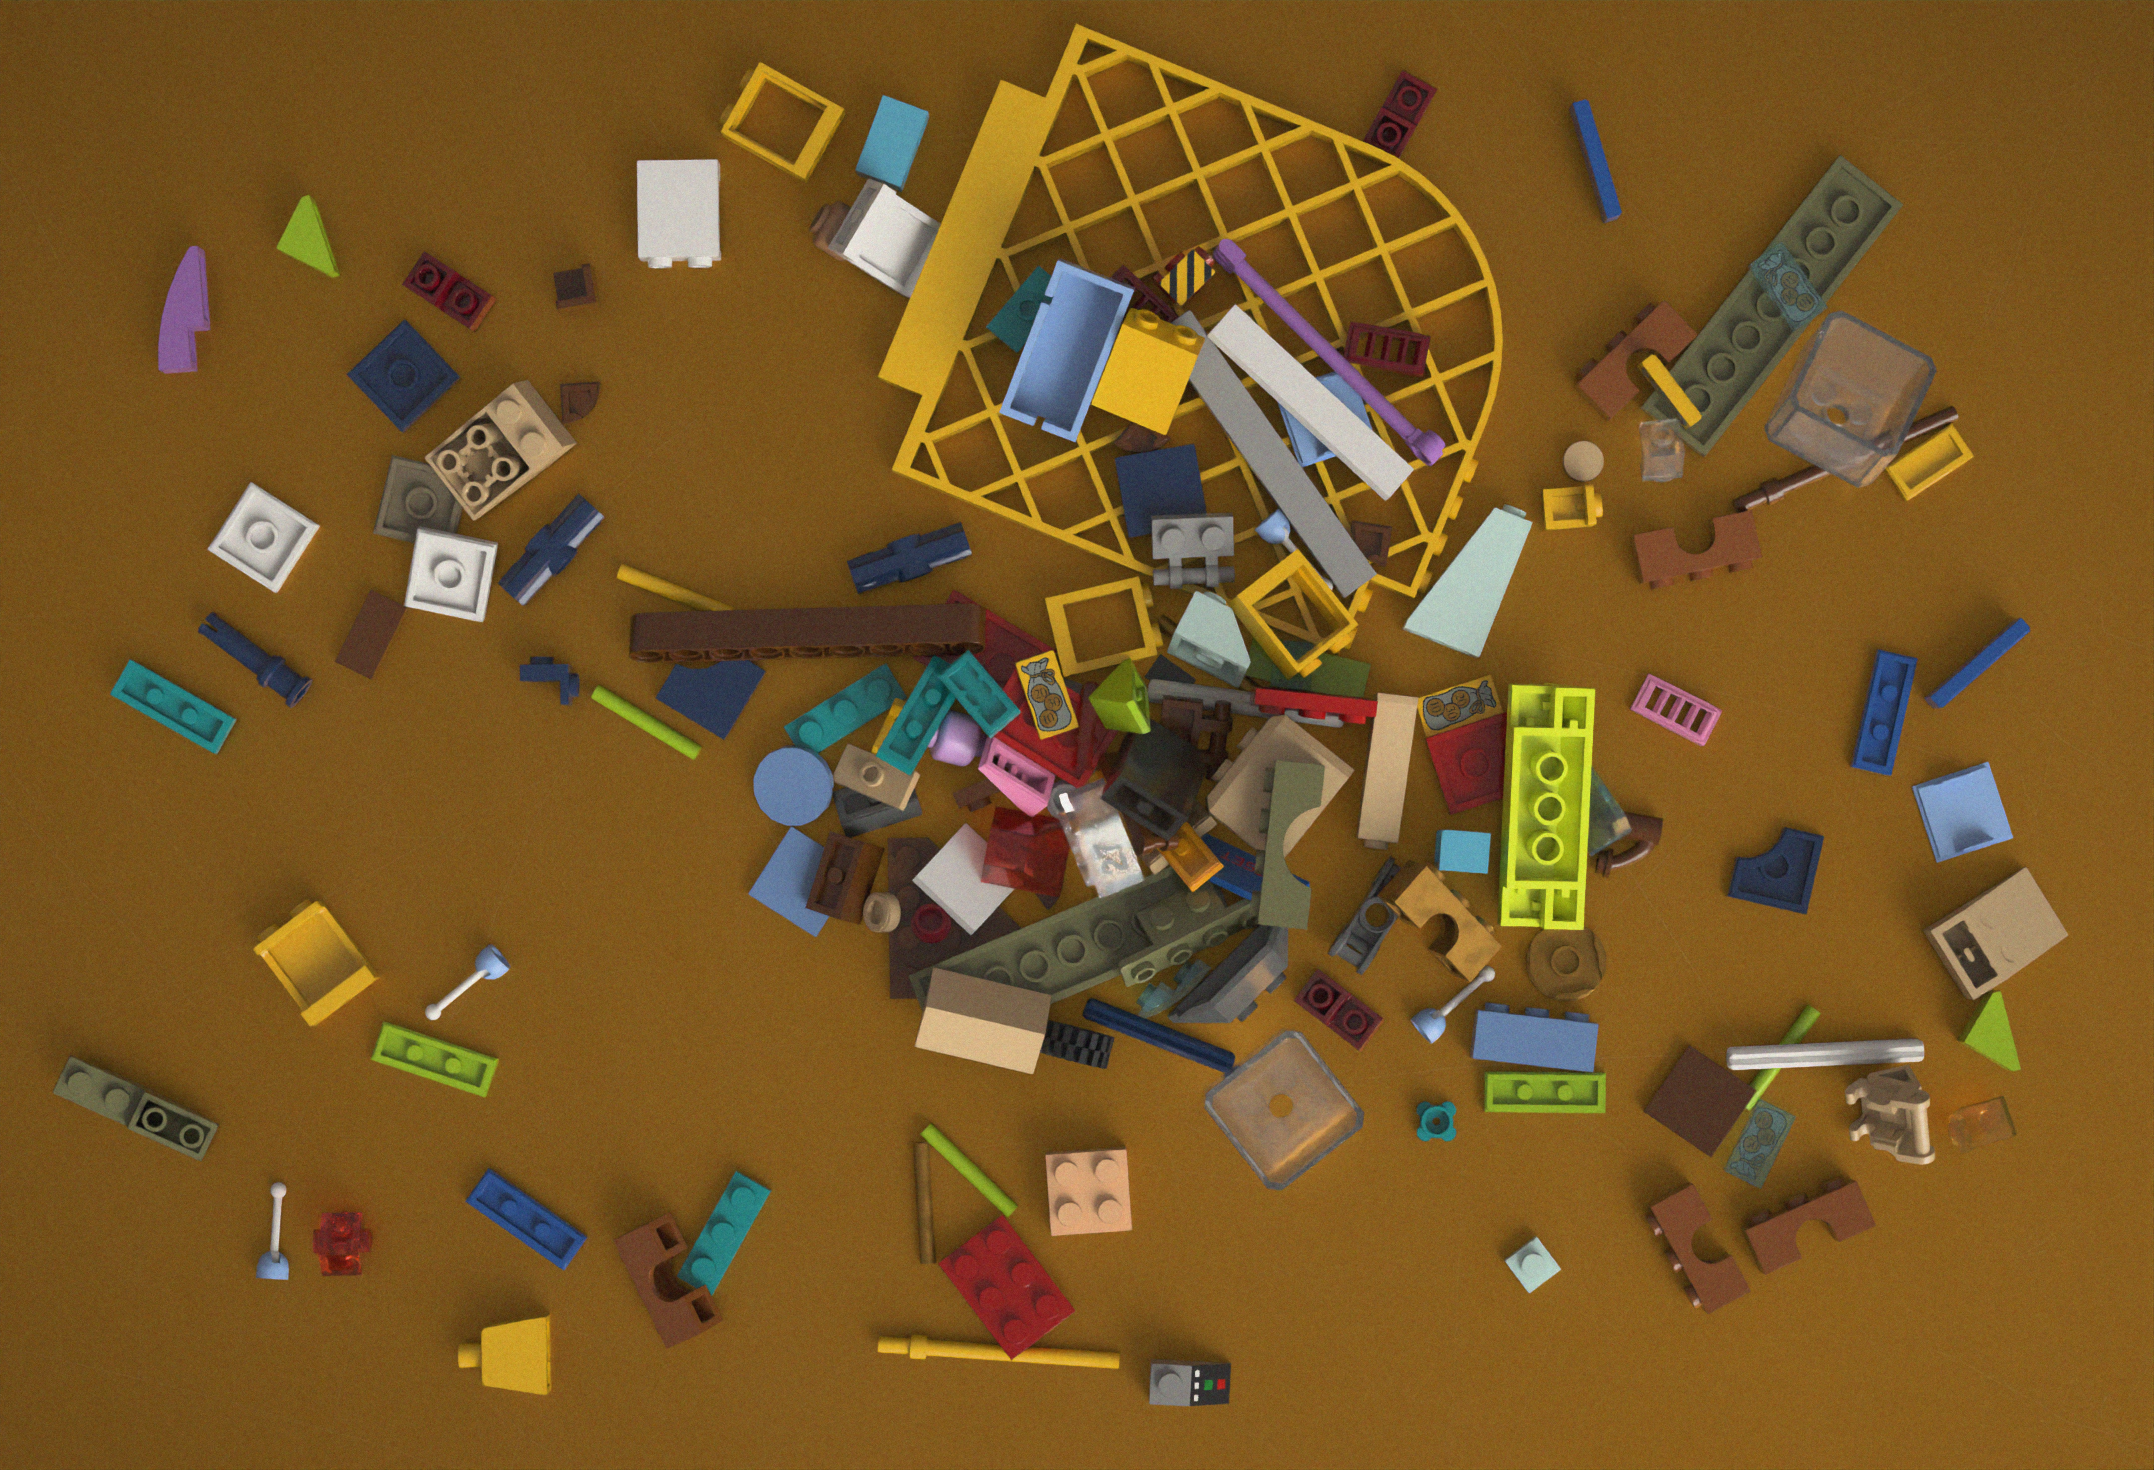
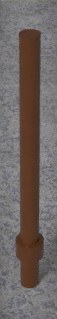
M1950 406L1780 480L1774 477L1762 482L1759 489L1733 499L1734 509L1736 513H1740L1764 503L1770 506L1782 501L1785 494L1958 421L1957 411L1954 406Z

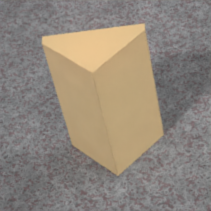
M933 967L914 1047L1033 1074L1046 1033L1051 995Z

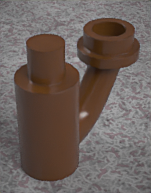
M1616 809L1613 815L1598 812L1595 828L1610 831V837L1636 843L1630 849L1617 855H1613L1614 850L1608 848L1607 851L1599 850L1595 873L1602 874L1603 878H1608L1610 871L1632 865L1648 856L1654 847L1659 845L1663 818Z

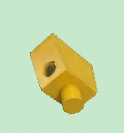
M540 1314L485 1325L481 1330V1343H459V1367H482V1385L540 1395L548 1394L551 1391L550 1314Z

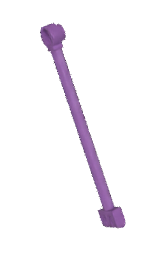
M1221 240L1213 252L1214 259L1229 274L1234 271L1405 440V443L1419 460L1428 466H1432L1443 455L1442 449L1446 446L1444 441L1432 430H1428L1424 434L1419 428L1416 429L1244 260L1247 255L1232 240Z

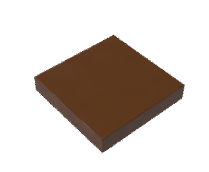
M1689 1045L1644 1112L1712 1158L1757 1091Z

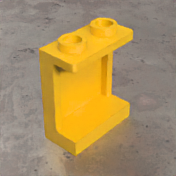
M1130 308L1091 405L1166 435L1203 347L1205 338L1197 335L1193 329L1187 326H1176L1161 320L1151 311Z
M307 899L289 912L293 919L281 928L275 923L258 935L257 939L260 941V944L254 947L253 950L257 956L261 955L302 1009L301 1015L311 1027L319 1024L380 978V976L324 901L317 900L312 904Z

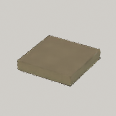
M392 455L373 533L415 543L417 529L420 526L457 534L463 507L430 464Z

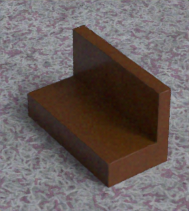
M830 831L805 908L860 925L864 904L871 893L885 848Z

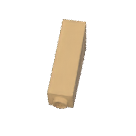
M1376 693L1373 695V699L1378 701L1376 717L1370 718L1356 838L1365 839L1364 847L1388 850V843H1398L1418 697Z

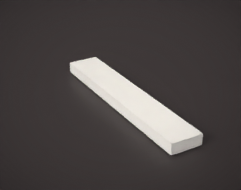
M1236 304L1207 335L1213 343L1385 501L1392 496L1414 470Z

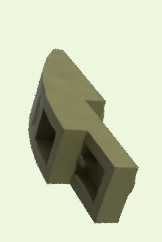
M71 1054L53 1089V1093L126 1125L129 1130L199 1161H202L219 1126L218 1123L150 1088L109 1069L104 1070Z

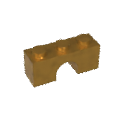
M1408 860L1377 896L1403 923L1419 929L1430 917L1438 914L1441 920V931L1428 950L1453 976L1471 982L1502 947L1492 936L1495 930L1483 918L1479 916L1474 917L1467 910L1470 903L1454 889L1450 891L1442 883L1445 877L1435 866L1428 862L1422 865Z

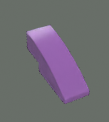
M198 246L189 247L176 271L166 298L158 342L159 371L165 374L198 371L195 331L211 330L205 251Z

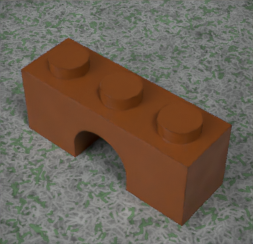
M1665 300L1657 308L1650 302L1634 318L1639 325L1627 335L1621 330L1605 345V348L1610 352L1599 363L1592 358L1576 373L1581 381L1574 388L1606 421H1609L1640 391L1630 381L1626 373V363L1630 355L1636 352H1647L1656 355L1661 363L1666 366L1698 335Z
M1752 510L1708 520L1711 537L1710 543L1701 554H1689L1683 551L1676 542L1673 527L1629 537L1639 584L1649 582L1652 590L1675 585L1673 577L1689 574L1690 581L1713 577L1714 568L1728 566L1729 573L1753 568L1752 560L1762 558Z
M1839 1176L1821 1184L1823 1191L1808 1197L1807 1193L1803 1192L1785 1200L1786 1207L1771 1214L1768 1208L1747 1217L1749 1224L1740 1228L1760 1272L1766 1275L1802 1259L1796 1245V1234L1799 1227L1808 1220H1823L1827 1224L1833 1239L1838 1242L1876 1226L1857 1181L1853 1179L1845 1181L1843 1176Z
M1688 1181L1646 1204L1651 1214L1645 1216L1656 1238L1661 1235L1664 1236L1670 1248L1664 1252L1675 1273L1682 1271L1689 1285L1683 1289L1694 1309L1701 1306L1703 1311L1710 1314L1751 1292L1732 1255L1726 1252L1712 1260H1701L1693 1253L1691 1240L1694 1232L1700 1226L1712 1220L1694 1184Z
M670 1212L638 1226L613 1240L666 1349L697 1336L723 1321L706 1284L696 1289H687L676 1281L672 1273L673 1257L688 1247Z

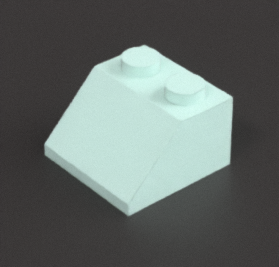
M1195 591L1174 632L1167 653L1239 688L1251 661L1233 609L1226 606V601L1217 594L1207 591L1202 594Z

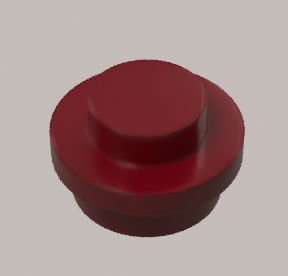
M925 904L917 908L913 913L911 929L915 937L920 941L937 943L949 934L951 918L938 904Z

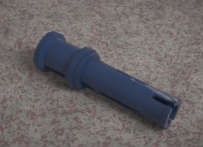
M215 612L210 613L205 620L214 626L217 632L209 625L202 623L198 633L204 635L257 675L256 680L263 688L268 686L286 699L285 704L290 708H293L303 698L313 681L309 676L302 677L285 664L286 660L281 655L271 657L263 649L217 616Z

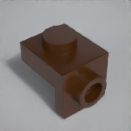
M998 758L993 759L992 763L997 765ZM985 779L953 793L958 807L967 806L971 813L992 804L989 796L1001 790L989 779Z

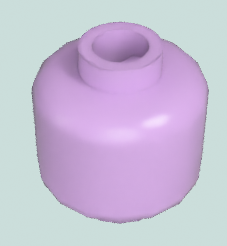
M949 709L928 748L933 759L964 767L970 764L974 756L980 757L982 755L987 736L985 733H981V728L978 727V723L971 715Z

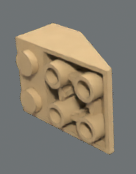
M526 380L510 385L430 452L425 459L472 520L475 521L548 468L577 442L531 383Z
M2027 867L2017 871L1923 930L1965 999L1971 1000L1978 998L2007 980L2068 936V933Z

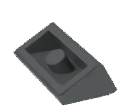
M842 788L832 793L845 836L850 838L922 815V809L915 788L904 811L849 788Z

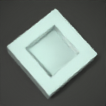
M1536 1236L1504 1259L1528 1293H1531L1561 1270Z

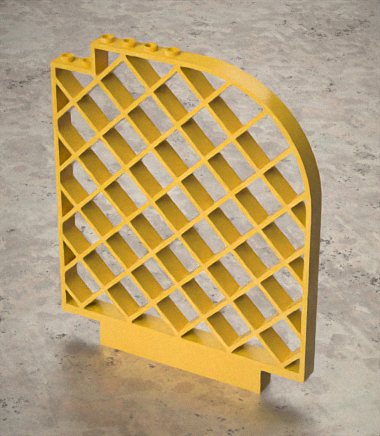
M1076 24L1046 98L1000 80L879 372L878 378L880 381L921 397L892 467L893 473L1153 579V570L1168 569V563L1153 568L1134 560L1117 519L1125 516L1123 505L1113 509L1091 456L1092 453L1113 445L1126 428L1086 444L1080 430L1076 439L1078 448L1021 471L998 417L1003 415L999 413L1003 403L996 406L993 405L972 354L973 351L997 342L1000 339L991 331L969 341L965 339L997 262L1002 264L1015 294L1020 288V283L1010 260L1066 237L1077 264L1090 270L1075 233L1130 210L1153 262L1152 265L1132 272L1141 281L1158 275L1161 281L1168 274L1167 271L1173 269L1192 249L1202 257L1214 252L1223 239H1230L1235 243L1287 221L1309 276L1275 290L1285 298L1314 286L1336 338V341L1330 344L1337 351L1341 350L1343 355L1347 335L1324 281L1379 259L1401 314L1374 325L1393 329L1406 324L1408 331L1422 334V331L1416 320L1417 318L1484 291L1490 318L1491 353L1439 374L1428 349L1425 364L1428 379L1385 396L1391 404H1394L1433 388L1455 441V444L1442 449L1443 455L1437 461L1459 452L1463 456L1432 532H1429L1407 478L1398 487L1418 536L1389 547L1388 557L1420 544L1426 545L1409 587L1377 574L1355 590L1347 611L1353 618L1357 611L1365 612L1373 593L1372 590L1367 589L1369 582L1411 600L1415 598L1417 592L1424 594L1433 572L1427 570L1432 555L1440 557L1448 538L1447 534L1442 533L1447 518L1455 520L1464 498L1457 495L1463 481L1471 482L1479 461L1472 457L1488 421L1496 397L1501 372L1503 348L1501 310L1496 285L1487 259L1474 233L1459 211L1436 186L1420 172L1397 157L1366 142ZM1087 45L1110 53L1086 64L1079 65ZM1125 61L1148 69L1163 108L1108 130L1087 77ZM1162 75L1201 92L1173 103ZM1075 80L1078 82L1099 134L1042 157L1071 83ZM1218 98L1239 106L1255 146L1200 168L1179 115ZM1254 113L1290 127L1293 130L1265 141ZM1169 119L1190 173L1135 195L1113 142ZM1309 136L1331 144L1347 184L1292 206L1270 152ZM1104 146L1126 199L1070 222L1048 169ZM1346 151L1370 160L1384 168L1358 179ZM1260 157L1282 211L1227 233L1205 179ZM1035 171H1037L1041 175L1061 226L1004 249ZM1394 176H1399L1430 200L1446 219L1385 244L1363 189ZM1196 184L1218 237L1162 260L1140 206ZM1352 194L1374 249L1320 271L1297 217ZM1454 228L1476 267L1480 281L1412 309L1389 254ZM1233 271L1245 301L1237 306L1244 313H1250L1252 320L1270 336L1259 309L1267 304L1259 296L1255 298L1251 288ZM1126 279L1122 282L1131 285ZM1164 289L1172 310L1180 317L1184 314L1182 306ZM1231 308L1198 322L1204 330L1213 328ZM1360 333L1359 342L1366 340L1368 334ZM1312 350L1294 359L1303 366L1321 357ZM962 354L966 359L986 410L927 433L958 356ZM1351 364L1363 376L1360 366ZM1490 364L1485 398L1474 430L1468 440L1465 437L1443 383ZM1250 376L1240 380L1246 389L1258 385ZM1200 397L1179 405L1173 419L1206 405ZM1362 398L1375 433L1394 450L1381 416ZM991 420L1013 475L972 492L950 484L933 443ZM1223 430L1234 459L1200 473L1201 484L1239 468L1259 519L1263 522L1269 514L1249 466ZM1289 436L1282 439L1287 448L1292 446ZM922 445L926 446L939 479L912 468ZM1083 458L1105 513L1065 530L1042 522L1026 481ZM1419 459L1408 463L1414 469L1413 471L1427 466ZM1323 461L1314 463V469L1326 495L1324 500L1353 539L1351 527L1340 502L1372 488L1365 482H1362L1336 493ZM1018 484L1031 517L988 500L986 497ZM1109 522L1122 554L1080 538L1077 535ZM1256 527L1234 535V546L1259 536L1255 531ZM1281 543L1270 544L1277 562L1280 563L1286 558ZM1204 557L1181 558L1182 567L1201 560L1205 567ZM1326 574L1322 575L1323 578H1328ZM1292 576L1285 580L1289 588L1288 590L1253 605L1269 628L1313 646H1316L1325 639L1319 636L1302 596L1304 592ZM1219 583V587H1212L1214 590L1212 593L1222 597L1226 601V606L1229 607L1228 604L1232 600L1226 597L1221 583ZM1182 584V588L1177 589L1192 596L1195 591L1202 594L1206 591L1211 592L1194 584ZM1293 598L1306 630L1260 611ZM1356 627L1348 633L1353 640L1358 629ZM1353 640L1343 648L1349 650Z

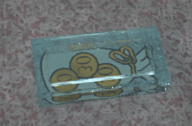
M1783 242L1747 266L1793 332L1828 308Z
M1759 1099L1723 1170L1761 1189L1796 1116Z

